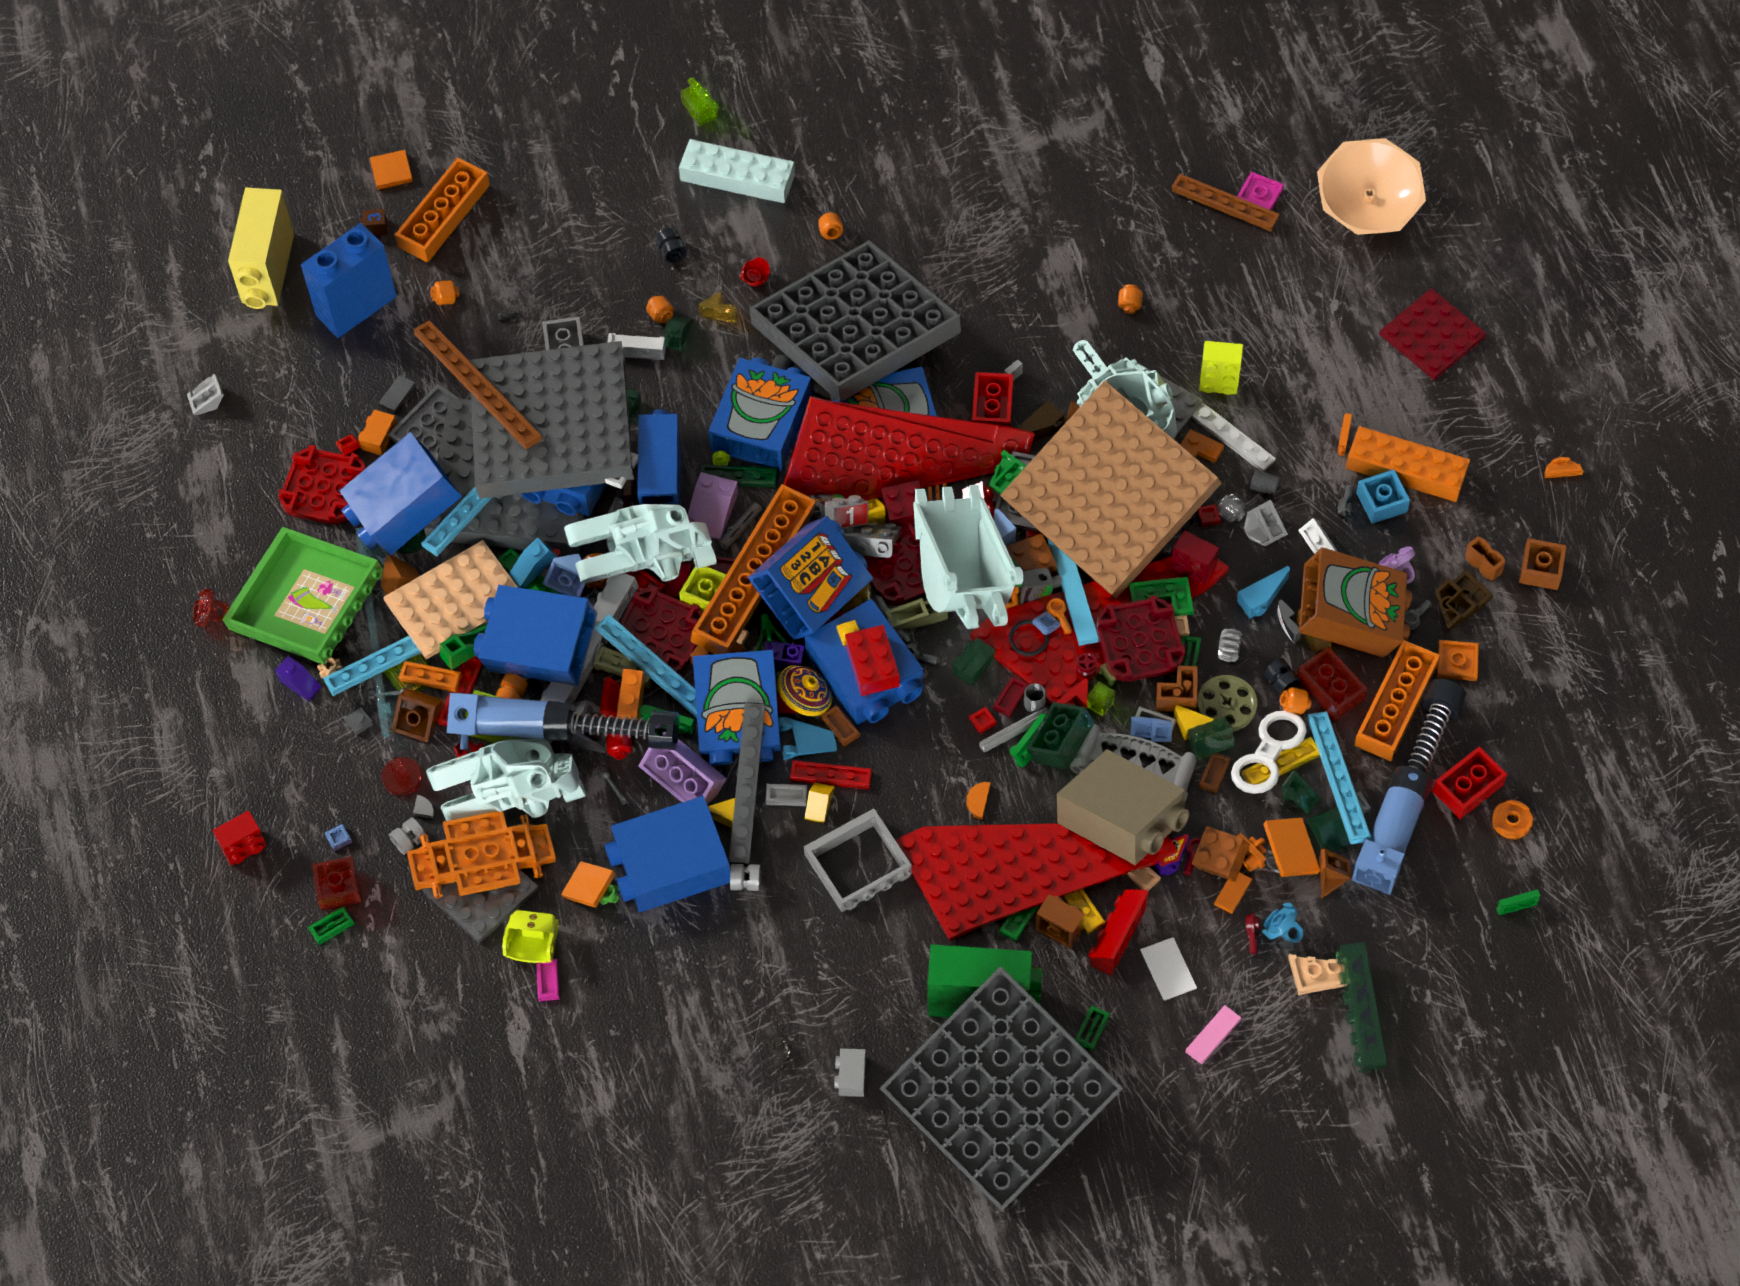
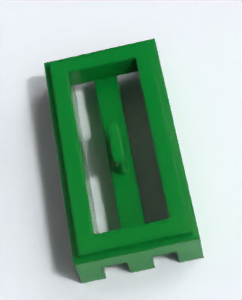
M1181 636L1183 646L1185 640L1189 641L1184 666L1189 665L1193 642H1196L1192 666H1196L1201 638Z
M1537 889L1499 900L1498 907L1496 908L1499 915L1535 906L1538 904L1540 893Z
M344 906L310 925L308 929L318 945H321L354 925V921ZM344 914V916H342L341 918L337 919L336 921H332V920H334L335 918L339 917L340 915ZM325 924H327V926L324 927V928H322L321 930H319V931H317V932L315 931V930H317L318 928H320V927L324 926Z
M1091 1005L1075 1040L1082 1047H1087L1090 1051H1094L1110 1018V1013ZM1093 1012L1097 1013V1015L1085 1039L1083 1040L1081 1039V1037L1093 1015ZM1101 1015L1104 1016L1092 1043H1089Z

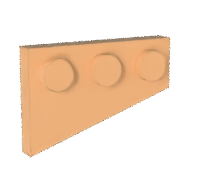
M1292 954L1288 956L1298 995L1355 985V981L1357 984L1360 982L1358 973L1352 970L1353 961L1321 960L1309 956L1303 958Z

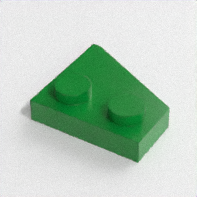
M1005 450L1001 453V462L996 466L995 475L989 484L991 489L999 495L1026 467L1025 464Z

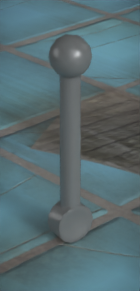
M406 689L377 693L372 690L368 692V697L374 699L376 696L399 695Z
M608 771L603 772V778L607 779L620 798L621 803L625 805L627 801L610 778V773Z

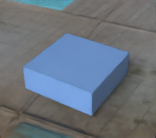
M1047 611L1034 618L1032 622L1045 635L1058 629L1061 624Z
M343 824L325 832V836L333 851L352 843Z

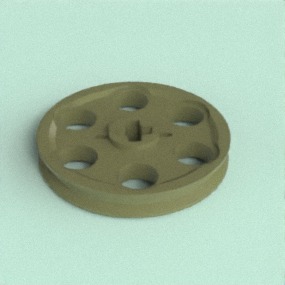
M1232 675L1216 676L1208 680L1198 693V713L1207 716V710H1214L1217 713L1215 717H1210L1214 719L1213 729L1223 732L1237 731L1246 727L1255 716L1257 708L1256 694L1253 688L1239 677ZM1226 682L1230 685V688L1223 690L1219 687V684ZM1239 690H1246L1248 696L1240 697L1237 692ZM1211 692L1214 698L1210 700L1205 699L1203 694ZM1224 701H1230V706L1228 704L1223 705ZM1247 707L1251 710V713L1244 715L1240 712V709ZM1231 717L1235 720V723L1228 725L1224 722V719Z

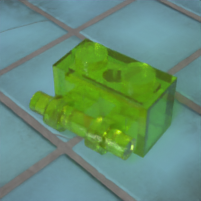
M690 78L688 80L690 87L681 90V100L697 125L701 126L718 118L717 110L719 108L716 101L710 98L707 88H703L700 82Z

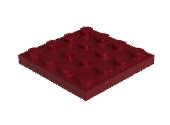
M1431 288L1382 328L1379 335L1430 378L1435 380L1486 337V332Z

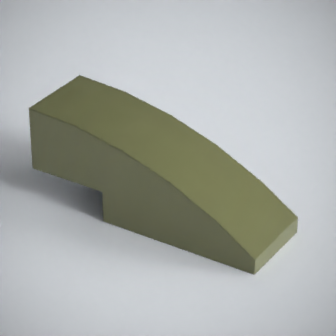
M922 599L885 611L893 629L921 627L948 619V612L939 613L931 607L928 600L923 602Z

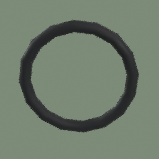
M1033 620L1018 622L1009 633V642L1012 648L1024 656H1035L1042 653L1049 643L1048 634L1045 635L1044 645L1034 652H1025L1015 646L1013 642L1015 630L1024 624H1032Z

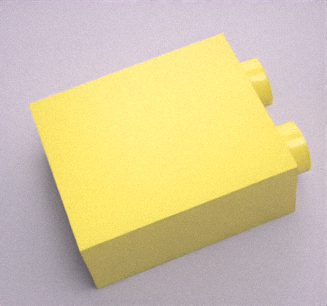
M245 187L228 262L241 302L255 309L264 308L266 305H279L294 237V230L282 190Z

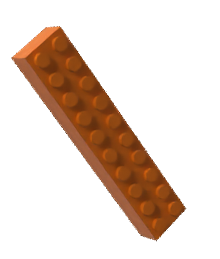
M781 484L693 628L692 643L714 654L730 653L762 600L761 595L747 577L807 525L814 513L816 500Z

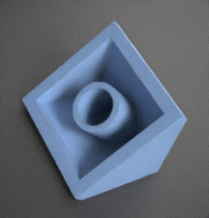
M995 509L994 522L1005 546L1016 543V527L999 509Z
M579 554L554 558L543 585L564 595L580 597L586 583L580 582L575 565L581 561Z

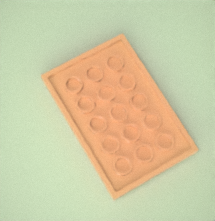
M482 540L384 596V601L425 659H428L440 652V643L455 634L471 632L488 623V620L484 617L485 604L489 597H495L498 585L517 586Z

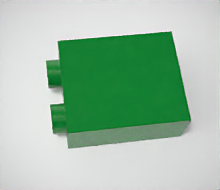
M931 945L928 973V1016L951 1017L1000 966L1040 1004L1043 967L1031 966L1032 951Z

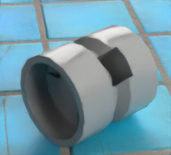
M411 817L402 824V828L397 827L388 835L395 847L405 855L407 851L413 849V844L418 845L421 843V835H424L425 839L426 833L419 823Z
M731 864L730 890H743L744 887L748 891L760 890V865L749 864L747 867H744L743 864ZM745 874L750 875V880L745 881Z

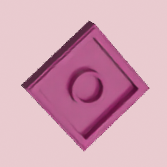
M1251 172L1237 197L1272 211L1284 189V184Z

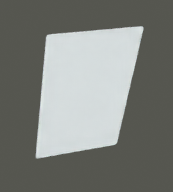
M1174 938L1141 949L1163 1000L1197 989Z

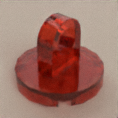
M203 588L198 595L201 596L200 600H196L192 617L195 626L205 627L209 620L222 622V619L229 610V606L225 602L214 599L212 589ZM216 607L223 609V616H219L216 613Z
M394 758L383 767L381 773L382 783L386 790L394 795H408L415 791L421 783V769L417 762L411 758Z

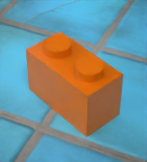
M373 410L371 416H368L364 431H361L358 437L363 451L380 456L384 454L390 442L388 434L397 426L395 415Z

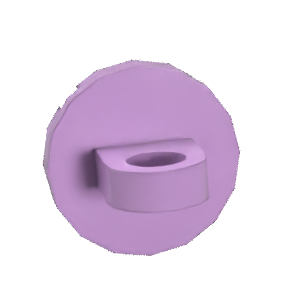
M1412 547L1399 549V554L1391 553L1383 558L1379 565L1399 571L1405 570L1407 573L1406 584L1411 583L1414 580L1415 572L1409 560L1414 557L1415 552Z

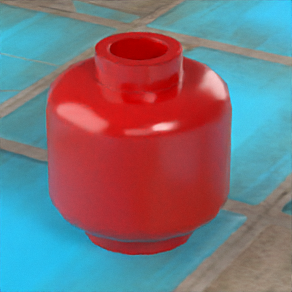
M608 734L606 736L607 754L617 760L625 759L632 752L631 736L628 738V735H623L621 738L618 734H615L614 737L612 734Z

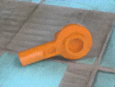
M1059 598L1050 600L1047 604V612L1053 617H1057L1066 635L1070 634L1072 629L1064 615L1066 611L1065 603Z

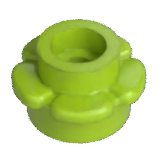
M722 450L712 455L714 465L727 466L728 461L731 459L730 455Z

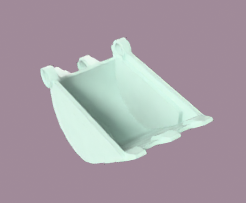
M969 485V498L954 499L952 487H942V500L927 501L925 489H915V502H913L916 540H920L923 586L931 607L939 613L956 611L967 629L979 628L976 609H983L994 626H1005L1008 621L1005 605L1012 595L1014 586L1022 584L1023 571L1021 567L1014 566L984 498L981 497L979 485Z

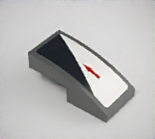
M1281 599L1277 607L1279 622L1285 634L1295 644L1300 640L1301 633H1299V627L1293 622V610Z

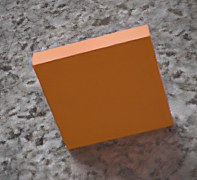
M405 150L370 157L377 190L413 182Z
M1439 640L1438 654L1440 658L1437 665V678L1477 681L1479 643Z
M580 861L561 895L565 899L596 908L613 880L615 873L613 870Z

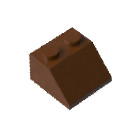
M407 688L398 695L391 731L428 743L438 724L444 700Z

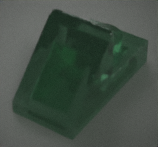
M1292 771L1282 785L1283 800H1293L1304 813H1310L1320 799L1296 771Z

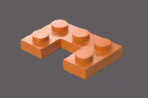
M1191 429L1180 444L1193 457L1196 458L1199 455L1213 463L1216 462L1224 449L1223 444Z

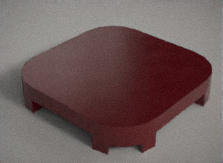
M910 520L906 521V525L902 527V534L893 545V554L890 558L863 556L867 562V571L873 577L870 582L878 596H882L886 604L892 606L904 605L926 595L921 570L920 540H916L915 522Z
M650 586L648 589L636 591L633 594L632 601L620 624L679 674L687 666L690 654L697 646L691 642L692 630L700 619L702 612L700 607L694 603L693 605L687 604L659 592L656 587Z
M1150 596L1149 599L1115 606L1109 604L1099 613L1096 621V632L1106 667L1115 679L1134 681L1169 674L1176 671L1177 666H1181L1185 655V646L1181 642L1173 614L1174 608L1171 603L1168 604L1165 600L1158 598V596Z

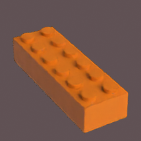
M457 157L396 232L395 238L398 248L428 263L490 186L488 173Z
M1359 426L1347 458L1345 469L1371 477L1395 470L1402 486L1457 502L1470 459Z
M1403 640L1357 733L1354 746L1392 761L1437 668L1440 658L1439 654Z

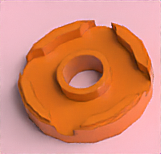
M1507 800V802L1498 804L1494 809L1492 824L1493 828L1501 836L1509 839H1519L1530 831L1533 824V816L1527 805L1520 801ZM1515 816L1518 822L1511 823L1507 817Z

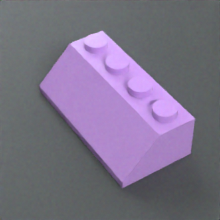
M679 739L675 750L652 749L649 747L639 764L643 771L681 802L704 796L708 805L718 795L727 779Z

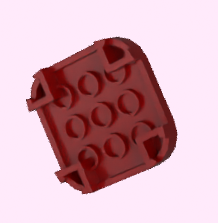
M308 445L309 448L303 449L298 453L295 452L292 456L293 462L283 489H279V498L283 510L293 517L327 524L346 522L348 519L341 509L348 503L339 490L366 469L364 462L357 454L351 453V456H344L343 454L318 450L316 445Z

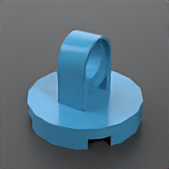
M1290 902L1284 903L1283 906L1285 908L1280 911L1275 909L1268 916L1263 925L1266 929L1262 930V932L1269 939L1282 936L1286 941L1299 942L1303 937V929L1295 921L1298 909ZM1294 927L1297 930V935L1291 939L1288 932L1290 928Z

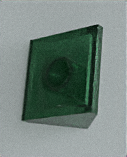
M1338 807L1307 819L1322 849L1335 851L1350 844Z

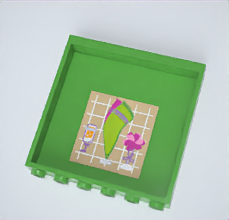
M282 527L222 620L231 631L325 664L328 658L332 656L336 645L342 640L346 629L352 624L353 618L362 608L363 602L372 592L375 583L381 578L384 570L376 559Z

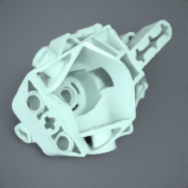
M1081 340L1075 344L1073 348L1074 353L1092 376V379L1077 393L1079 396L1077 400L1079 407L1105 380L1172 439L1176 437L1175 411L1170 401L1173 399V394L1169 384L1163 381L1156 370L1148 371L1146 367L1138 364L1136 360L1130 361L1127 357L1106 367L1086 340ZM1087 354L1095 364L1092 365V363L1086 357Z
M635 505L619 509L613 513L575 522L564 527L570 547L607 539L609 553L584 559L575 564L581 583H589L646 568L653 570L662 581H669L679 576L681 563L684 561H691L693 559L697 569L716 564V557L711 546L712 541L706 523H690L685 509L680 505Z
M507 739L480 748L476 752L437 764L426 771L435 791L471 780L473 793L450 800L441 805L446 821L496 811L501 812L513 807L524 810L531 818H537L547 813L549 800L555 797L559 798L563 795L566 803L586 796L572 754H554L551 744L544 739Z

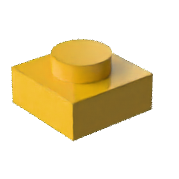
M855 620L836 626L843 646L845 645V634L859 631Z

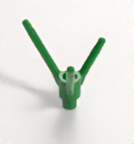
M767 613L762 614L760 636L755 651H760L765 635L768 642L772 641L771 634H775L783 643L789 644L773 626Z

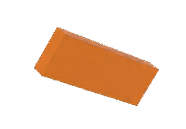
M404 661L399 680L457 692L462 674L458 671Z

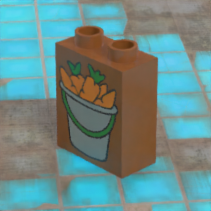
M1321 547L1304 564L1299 633L1385 658L1397 646H1400L1403 640L1407 641L1409 637L1410 626L1404 623V614L1412 600L1411 590L1406 589L1407 573Z

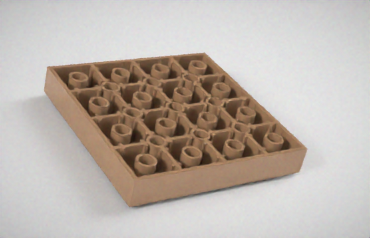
M1104 380L1000 496L1111 596L1117 599L1129 586V583L1140 574L1221 485V482L1216 475Z

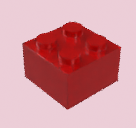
M249 810L212 830L230 865L241 863L246 857L259 853L267 846Z

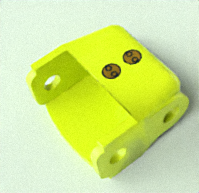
M521 910L514 911L510 916L503 937V956L529 963L552 962L559 929V919H555L553 914Z

